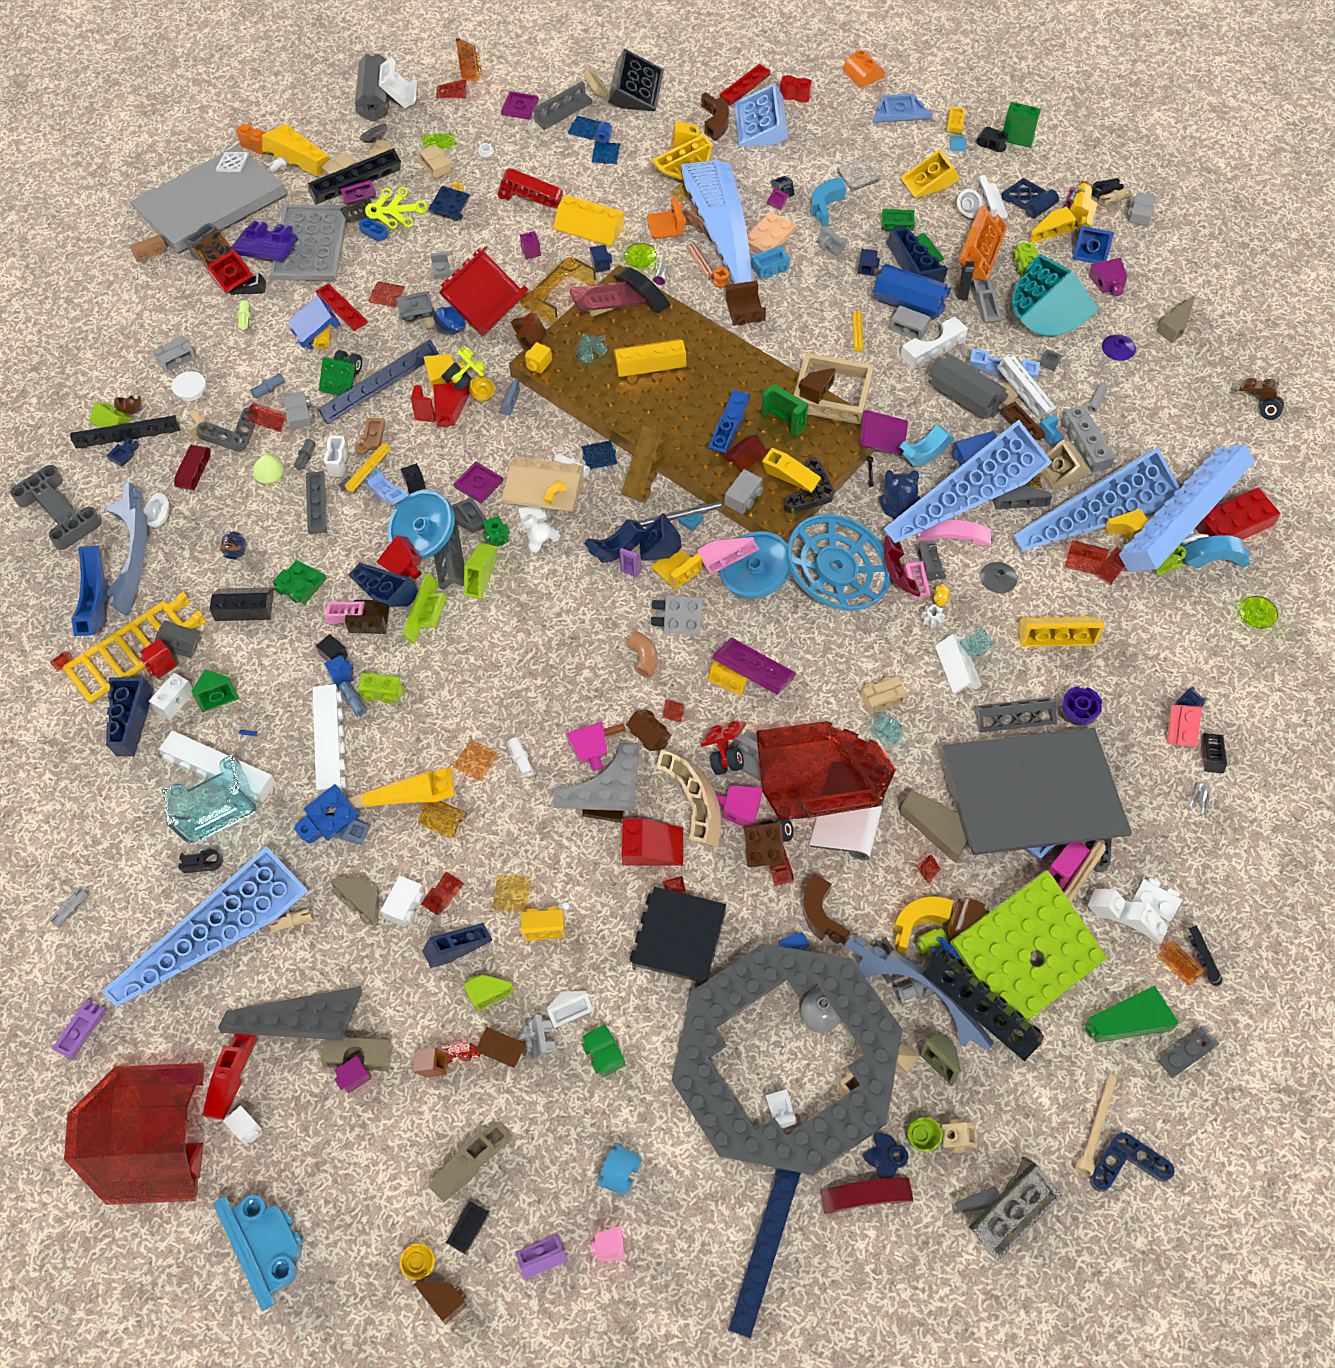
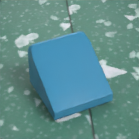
M965 136L950 137L951 151H966L967 139Z

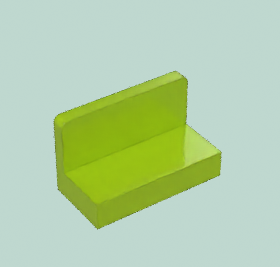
M94 402L89 421L102 428L121 423H130L132 417L119 412L107 402Z

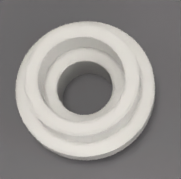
M484 143L480 145L478 153L481 157L488 158L494 154V149L490 144Z

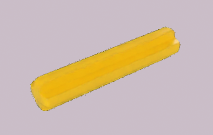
M855 310L852 315L854 351L862 352V312Z

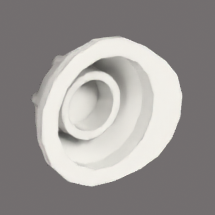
M965 189L957 197L956 204L959 212L970 219H975L979 207L984 205L979 193L972 189Z

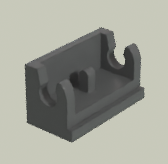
M936 541L918 542L917 555L919 561L924 563L927 581L946 578L945 569L942 567L937 546H935L937 545Z
M164 620L157 631L155 641L160 639L170 652L191 658L201 633Z

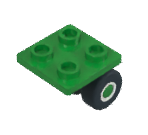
M337 350L333 359L323 357L319 391L338 396L353 387L354 375L358 374L362 367V357L355 353L348 357L347 352L343 350Z

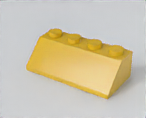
M565 194L558 205L553 230L612 247L624 227V212Z
M682 339L613 349L618 377L686 367V350Z
M1090 616L1021 618L1018 626L1021 647L1096 646L1104 629V622L1098 617Z

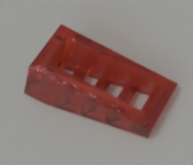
M458 80L438 85L436 98H467V80Z
M784 845V863L768 865L774 886L794 881L793 871Z

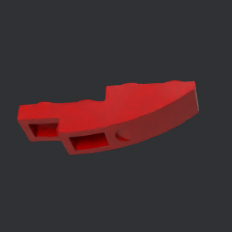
M234 1034L229 1046H223L207 1090L203 1111L204 1117L219 1120L225 1119L241 1086L242 1080L240 1075L258 1040L255 1035Z

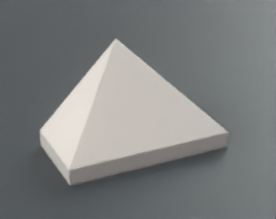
M586 991L561 992L546 1008L554 1028L593 1011Z

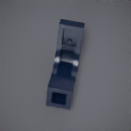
M627 519L612 536L602 540L588 538L584 544L589 549L588 551L591 555L597 557L601 563H607L620 558L621 548L632 551L648 532L637 520Z

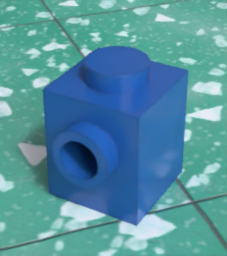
M342 655L324 663L332 682L336 684L337 688H339L342 682L353 681L351 671H353L352 665L349 660L345 661Z

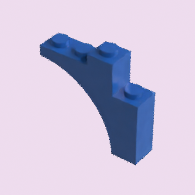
M81 546L78 548L81 580L78 604L71 618L74 636L94 635L107 622L104 603L110 598L107 596L109 585L108 579L104 577L99 546Z

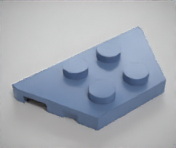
M914 94L883 95L881 103L877 107V112L873 116V122L932 118V111H927L924 108L925 104L919 101Z

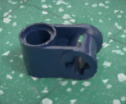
M1192 686L1176 701L1175 705L1203 707L1208 699L1199 695Z

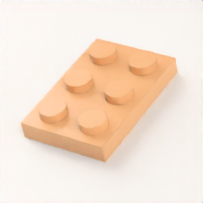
M770 212L747 234L748 245L759 253L780 246L796 230L797 225Z

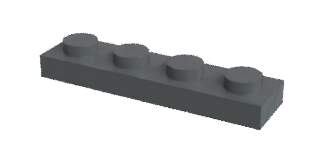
M324 471L306 473L309 535L327 533Z

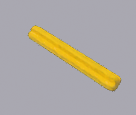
M382 443L345 484L348 492H354L391 449L389 444Z

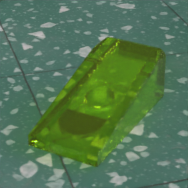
M451 133L421 136L424 148L434 144L441 149L456 145Z

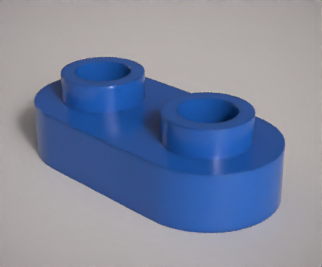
M365 218L359 222L361 233L370 238L382 241L388 237L386 226L377 221Z

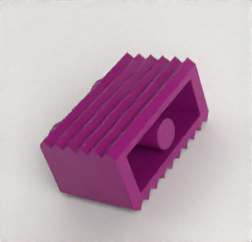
M371 180L340 189L344 205L353 204L376 195Z

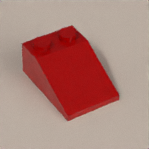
M622 819V866H683V827L646 819Z

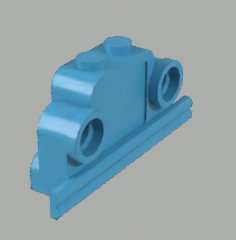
M249 1195L242 1200L241 1204L231 1208L227 1197L224 1196L215 1201L213 1205L263 1312L275 1304L272 1297L273 1294L296 1279L297 1268L293 1262L301 1256L302 1249L300 1245L303 1243L298 1231L293 1232L290 1225L294 1222L288 1211L283 1213L276 1206L268 1208L264 1200L257 1195Z

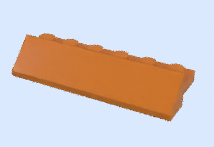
M985 205L978 209L959 258L960 265L963 268L966 261H975L972 278L983 281L988 280L1007 229L999 214L993 217Z

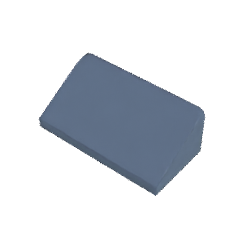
M515 378L507 388L498 412L499 414L509 416L512 414L520 392L518 379Z

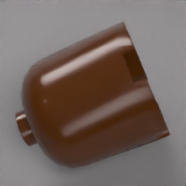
M966 898L965 902L958 899L946 933L949 940H953L989 913L988 910L984 909L986 905L970 898Z

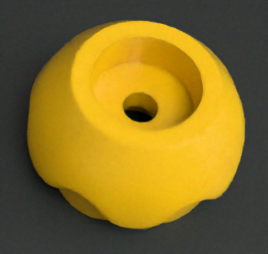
M945 584L938 585L936 587L937 593L934 596V604L942 607L948 604L950 589Z

